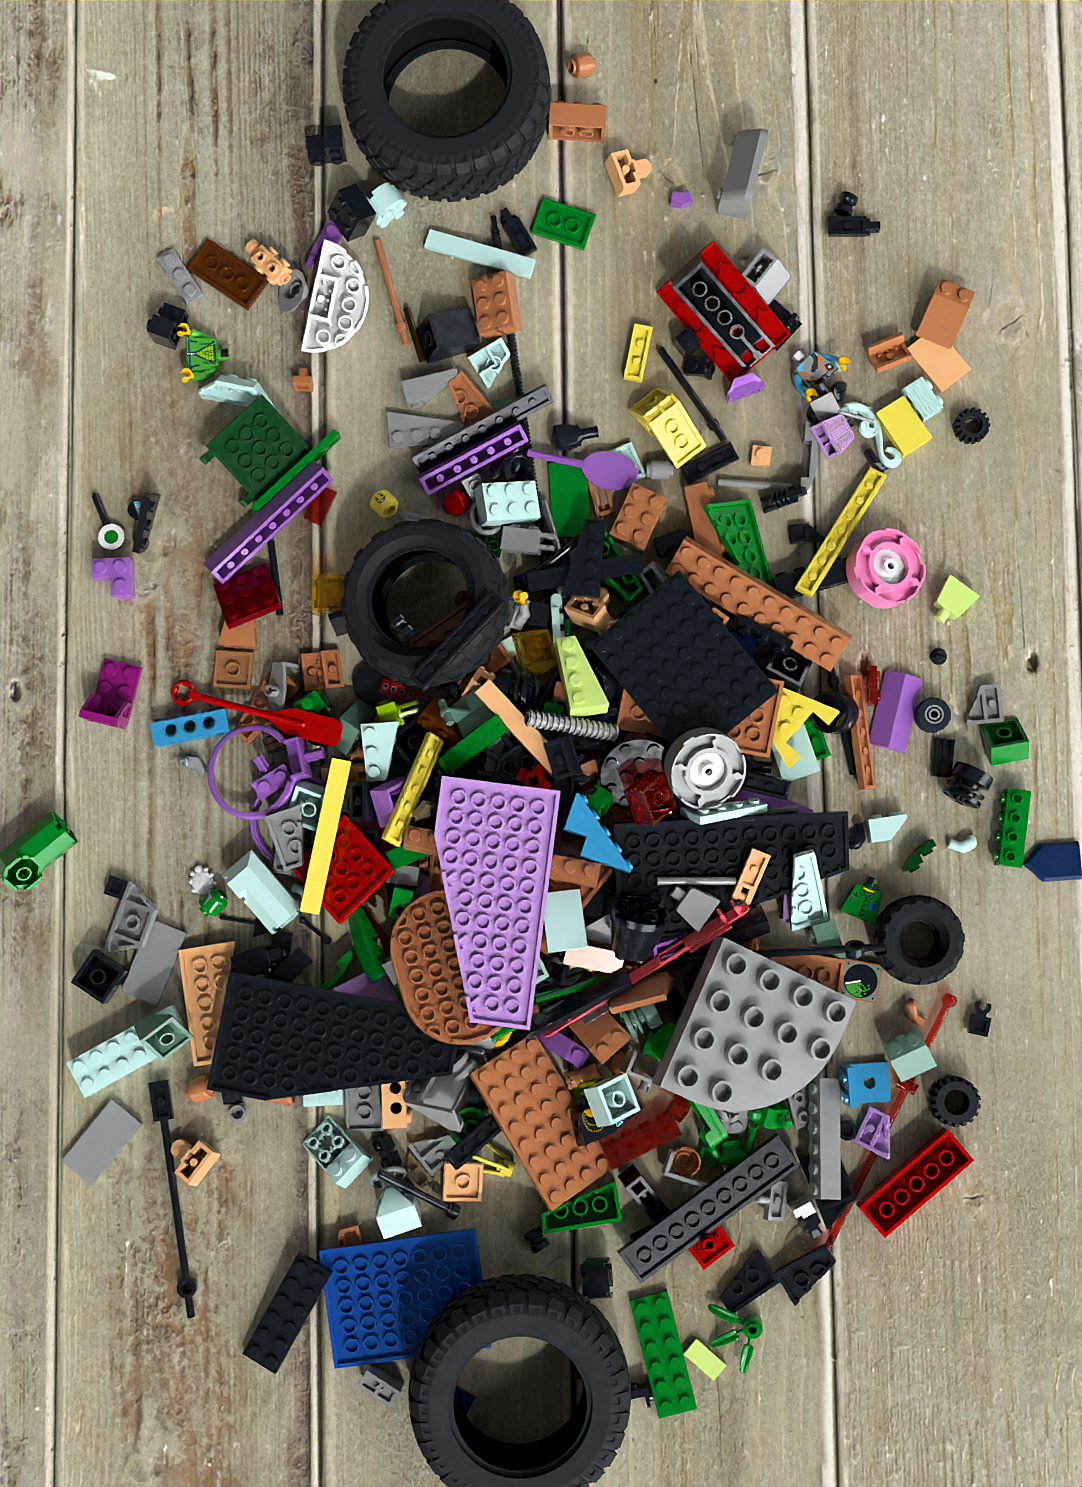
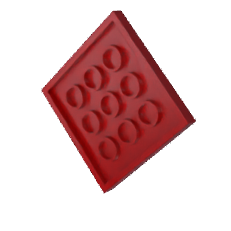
M344 814L338 822L321 903L338 924H342L396 871L353 821H349L347 814ZM312 847L304 854V864L292 869L304 884Z

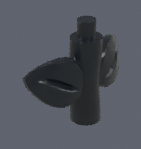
M819 378L812 384L820 397L832 391L838 403L844 400L846 396L847 384L843 381H837L829 387L824 378ZM809 405L806 417L817 419L811 405Z

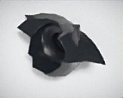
M517 448L494 463L489 468L494 473L490 480L503 478L507 482L525 481L529 478L531 464L524 455V451Z

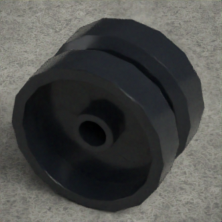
M826 691L814 698L815 701L840 711L829 725L813 712L810 715V720L819 731L830 734H842L854 727L858 720L859 710L857 703L850 695L842 692Z

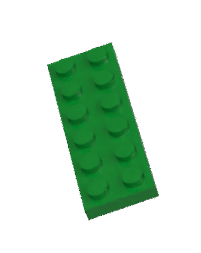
M664 1290L629 1299L659 1419L697 1409L668 1291Z

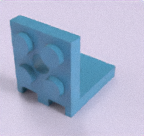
M887 1061L840 1064L841 1070L838 1071V1075L843 1088L840 1090V1098L844 1105L849 1108H858V1103L891 1101ZM867 1077L874 1079V1085L871 1088H866L864 1085V1080Z

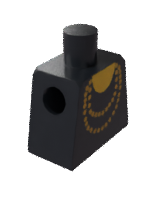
M586 1096L576 1100L580 1111L572 1114L571 1120L578 1147L588 1145L617 1132L614 1124L597 1127Z

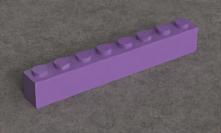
M313 460L203 564L222 584L226 582L333 481L332 477L321 465Z

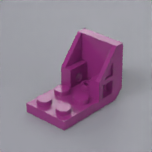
M104 658L96 692L89 695L80 709L78 717L125 730L129 723L143 668Z

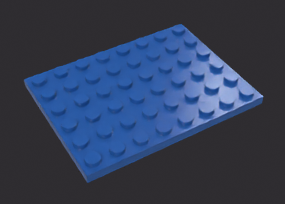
M476 1228L319 1249L320 1263L334 1271L324 1288L334 1369L414 1358L426 1328L439 1310L454 1296L461 1293L462 1290L483 1280Z

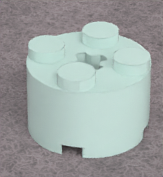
M388 182L371 192L374 196L370 200L368 197L366 198L377 213L374 221L381 228L386 227L393 218L399 219L404 214L403 209L407 204L405 198L394 184L391 183L390 185Z

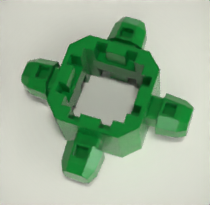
M780 1103L748 1110L747 1117L762 1127L768 1129H786L791 1127L792 1122L788 1118L789 1110Z

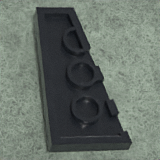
M585 519L561 593L562 596L600 598L605 520Z

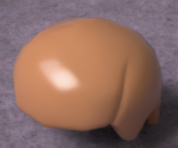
M679 1146L675 1149L671 1165L673 1170L679 1175L693 1176L700 1169L701 1159L699 1153L694 1148Z

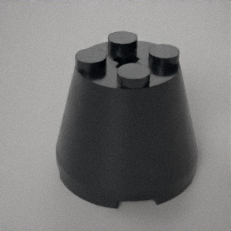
M628 894L622 899L614 898L610 907L611 947L615 953V958L618 960L627 959L640 964L645 963L668 925L670 918L668 909L654 904V899L641 895Z

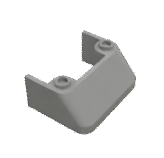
M760 128L737 131L736 135L732 134L730 146H733L724 187L719 188L717 199H720L718 214L747 219L769 130Z

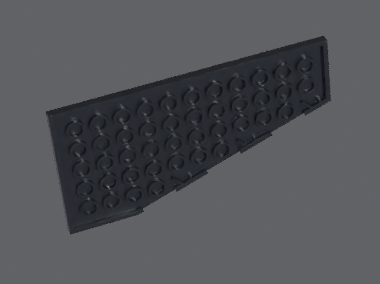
M848 811L751 815L701 825L690 819L613 823L614 843L616 842L621 848L622 852L620 854L623 859L627 858L633 866L630 873L615 869L616 899L625 898V895L628 894L641 895L654 899V904L661 908L666 907L670 913V918L660 938L682 935V932H688L694 928L675 910L674 905L677 900L670 896V892L675 886L685 891L688 885H657V877H736L737 883L751 848H755L770 854L771 857L750 905H748L752 907L792 892L793 854L813 849L820 880L850 870ZM693 885L716 896L720 900V903L705 924L719 916L716 911L717 908L724 914L733 909L730 900H732L730 895L735 885ZM743 887L741 890V892L747 893L748 889L745 887ZM733 899L737 906L743 903L740 899Z
M230 971L206 1090L267 1101L447 1076L453 1074L458 1045L444 1043L425 1034L412 1021L402 1003Z

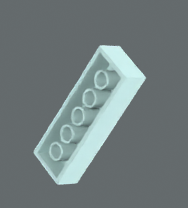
M171 1005L156 1013L171 1014L187 1029L175 1005ZM132 1026L66 1064L85 1098L158 1057L140 1042L135 1028Z

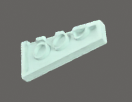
M813 849L793 854L790 911L791 931L829 921Z

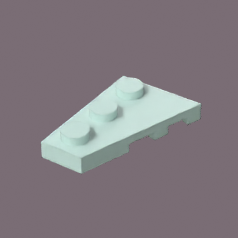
M400 720L360 724L366 780L368 782L387 780Z

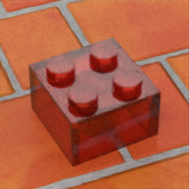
M646 772L623 791L637 826H655L677 807L665 772Z

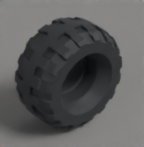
M925 895L901 897L887 905L878 915L872 930L873 944L885 943V951L874 952L883 970L893 978L913 985L935 983L952 973L962 958L965 934L961 927L962 923L952 911L953 909L940 900ZM910 922H923L933 932V948L925 957L912 958L906 955L900 946V933L904 926Z

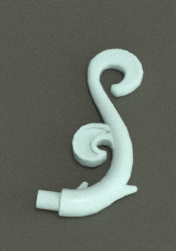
M848 402L841 406L840 409L853 414L858 413L864 417L874 419L873 423L862 421L858 426V430L865 438L875 436L878 454L885 466L889 468L897 467L902 461L901 453L894 447H886L883 451L882 429L877 417L870 410L872 407L858 402ZM884 452L890 453L893 459H888Z

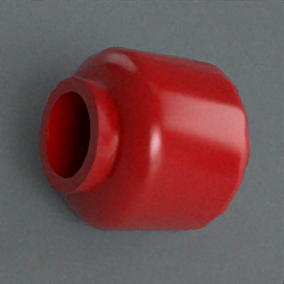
M455 489L443 497L444 505L442 508L447 515L451 514L454 517H458L469 510L471 500L464 490Z

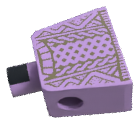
M842 414L810 427L827 459L842 453L854 439V433L851 430L854 423L849 418L845 419Z

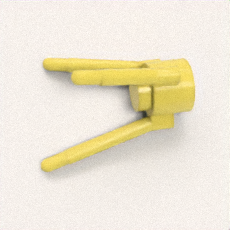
M490 1143L486 1144V1146L503 1158L499 1159L498 1163L476 1155L472 1157L480 1162L496 1167V1170L483 1168V1173L494 1174L503 1178L504 1176L510 1177L515 1166V1162L511 1161L512 1157L505 1155Z

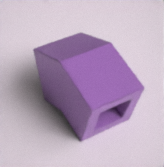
M687 190L682 193L673 191L670 207L683 209L692 205L693 200L689 191Z

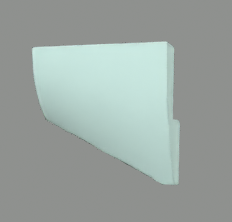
M499 338L467 357L485 387L489 388L511 354L502 338Z

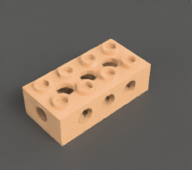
M411 1080L397 1082L401 1085V1090L399 1091L393 1088V1083L381 1085L383 1129L407 1128L413 1120L412 1109H409V1106L403 1100V1094ZM393 1103H400L402 1110H396Z

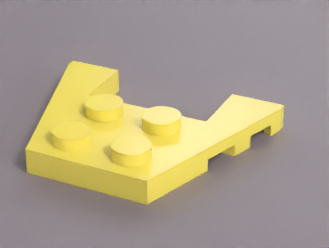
M783 688L773 743L786 766L790 769L801 757L797 751L787 744L792 735L813 712L829 725L840 711Z

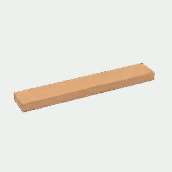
M489 679L475 694L494 715L498 714L508 730L552 776L543 743L548 741L536 728L526 727L525 717Z

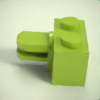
M386 700L380 702V706L376 707L380 722L400 720L397 730L406 725L404 718L421 712V708L402 712L403 710L418 706V701L399 705V703Z

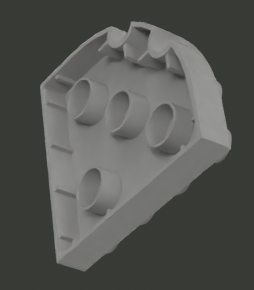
M715 936L652 1083L695 1103L719 1110L746 1111L778 1103L805 1087L827 1064L843 1035L856 1001L724 937Z

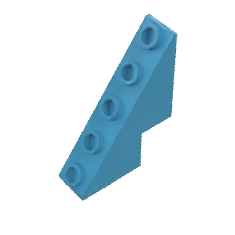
M576 793L563 830L585 837L579 856L630 873L631 869H633L630 861L627 858L623 859L620 854L622 852L621 848L616 842L612 843L609 838L611 836L610 832L605 826L601 827L598 822L600 818L594 809L590 811L586 805L589 802L584 794Z

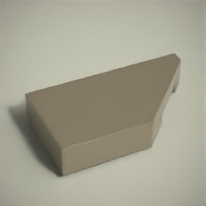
M424 799L412 813L414 819L413 826L423 828L436 813L438 803Z
M409 1151L406 1177L415 1188L421 1190L434 1178L428 1173L413 1152Z

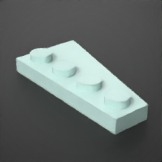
M758 798L721 803L722 806L714 809H695L690 806L680 807V815L699 825L767 812V804Z

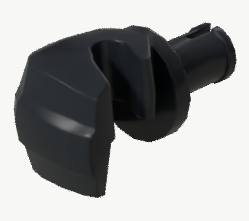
M557 424L551 428L550 443L556 451L567 449L570 451L581 446L582 441L585 439L598 438V427L596 425L581 429L578 424Z

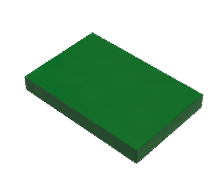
M543 197L531 234L584 251L596 214Z

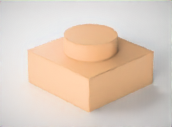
M753 445L750 465L769 467L772 447Z

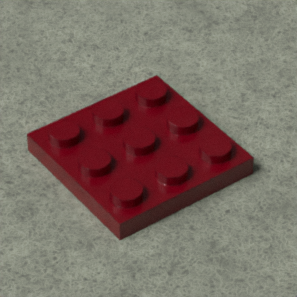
M266 563L232 576L223 584L221 582L213 584L229 630L283 608Z

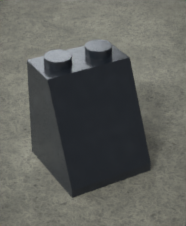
M470 308L429 313L417 327L427 364L473 351L480 344V335L476 330L475 319L471 314Z

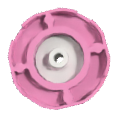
M886 528L873 531L854 544L846 560V575L852 590L859 598L876 608H892L911 599L918 593L925 579L926 565L922 564L919 554L921 550L914 540L899 530Z

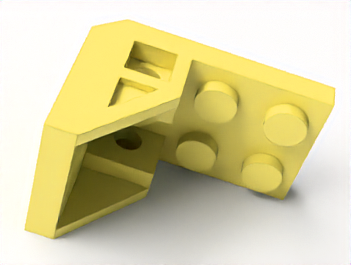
M656 387L628 409L650 435L656 437L676 469L706 447L680 401L669 391Z

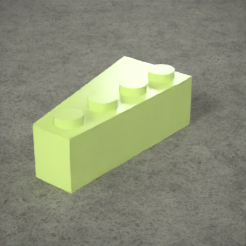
M576 636L556 638L554 649L568 717L574 718L607 713L609 702Z

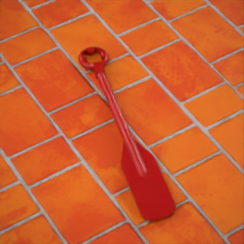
M184 679L177 681L171 689L173 701L181 706L188 705L193 700H198L269 719L288 735L329 746L337 745L341 739L343 725L341 721L296 708L272 712L198 693L193 683ZM180 684L186 687L190 686L191 688L187 701L181 698L177 699L176 697Z

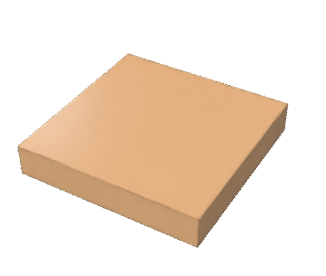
M444 1161L442 1201L481 1202L484 1163L480 1161H467L461 1168L455 1170L449 1161Z

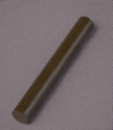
M404 308L403 311L419 363L425 362V354L411 308Z

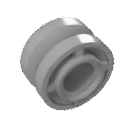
M467 1051L456 1055L453 1068V1078L455 1081L464 1079L469 1075L477 1063L474 1059H468L469 1054Z

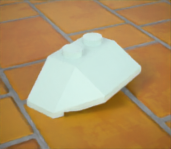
M233 374L221 375L198 391L202 399L244 407L250 405L262 394L274 407L259 382L249 377L240 379Z

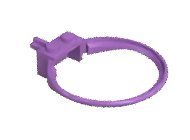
M243 725L227 733L215 746L208 763L207 778L209 788L218 805L232 816L246 820L263 819L267 815L278 812L289 802L300 780L313 777L310 762L326 758V752L323 747L307 751L305 739L300 737L288 739L284 734L267 725ZM256 730L272 735L280 743L283 742L287 746L292 775H290L291 782L287 781L282 795L271 807L260 812L248 813L233 809L221 798L214 781V766L217 754L226 741L241 732Z
M263 754L253 759L263 776L251 783L257 793L251 813L259 812L263 802L260 799L262 800L287 784V781L291 782L290 775H292V772L285 762L272 769ZM315 776L303 779L322 787L326 786V782ZM341 812V813H340V818H341L344 814H346V812ZM258 819L250 820L251 833L257 848L269 861L274 863V854L266 848L260 838Z

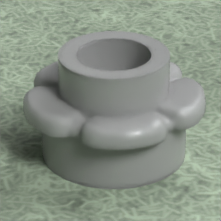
M243 1103L232 1104L229 1108V1117L236 1122H242L248 1115V1110Z

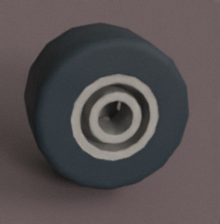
M928 698L917 705L914 720L922 731L935 733L943 730L949 724L951 710L944 700Z

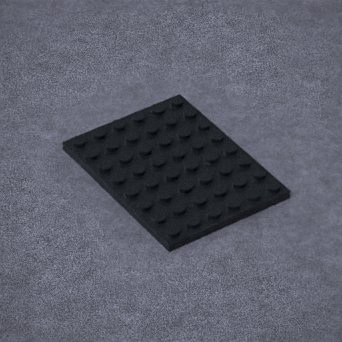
M680 570L589 644V647L670 745L682 734L695 728H713L726 735L778 692L776 687Z

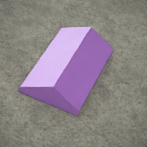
M884 671L869 735L870 745L901 753L906 752L923 679L906 673Z

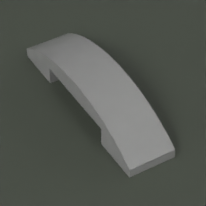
M808 421L803 426L802 445H809L807 477H801L798 486L806 487L807 491L814 480L818 465V444L810 429L812 425Z

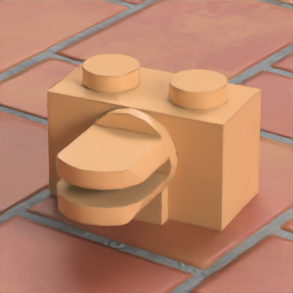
M628 149L611 153L605 161V166L617 197L634 193L641 184L639 179L646 178L652 168L647 159H631Z
M601 588L600 598L573 596L564 609L572 623L601 633L611 620L606 607L612 599L607 589Z
M179 1139L171 1146L172 1155L181 1162L174 1173L188 1185L193 1186L199 1184L221 1155L207 1142L198 1140L195 1146H192L188 1141Z

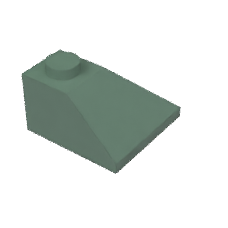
M149 1014L134 1026L140 1042L161 1061H164L194 1038L171 1014Z

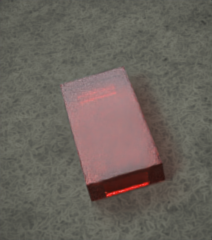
M326 487L311 501L304 519L322 527L337 492Z

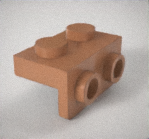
M902 332L867 346L868 360L877 374L912 360V354L904 343Z

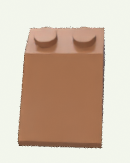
M940 278L934 288L916 336L951 349L975 292Z
M608 1011L587 1025L582 1017L568 1025L601 1064L606 1062L631 1039L630 1035Z

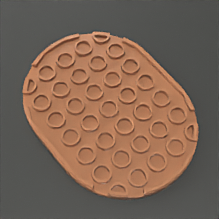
M441 889L418 897L400 914L391 935L390 956L404 1006L418 1028L430 1037L444 1043L456 1045L472 1044L489 1038L498 1032L502 1026L470 1022L445 889Z

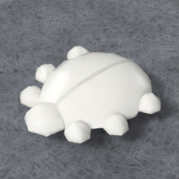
M197 865L194 868L195 872H190L192 879H189L188 882L192 884V893L204 894L208 889L213 888L217 884L212 878L214 873H208V867L202 868V866Z

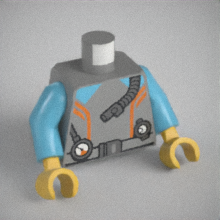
M799 350L792 357L799 365L793 373L795 389L806 397L808 403L811 402L813 396L818 397L816 390L812 386L813 382L819 378H824L828 382L836 375L839 366L842 371H845L847 368L844 364H851L847 356L837 357L815 351L806 357Z

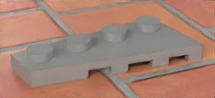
M386 411L390 450L427 447L464 427L463 422Z

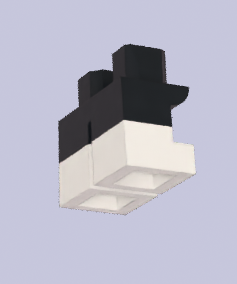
M805 1195L788 1203L795 1217H800L798 1224L804 1232L807 1231L812 1239L822 1234L818 1226L822 1222Z

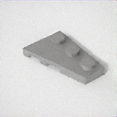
M302 804L265 816L264 818L284 871L302 866L304 864Z

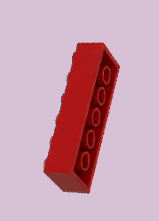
M943 1127L855 1204L878 1232L886 1238L968 1167L974 1159L952 1133Z

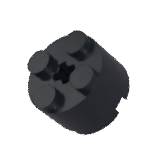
M610 1257L586 1258L583 1261V1264H581V1276H585V1282L582 1285L583 1296L588 1299L613 1297V1292H609L610 1286H613L612 1264H608L611 1260Z

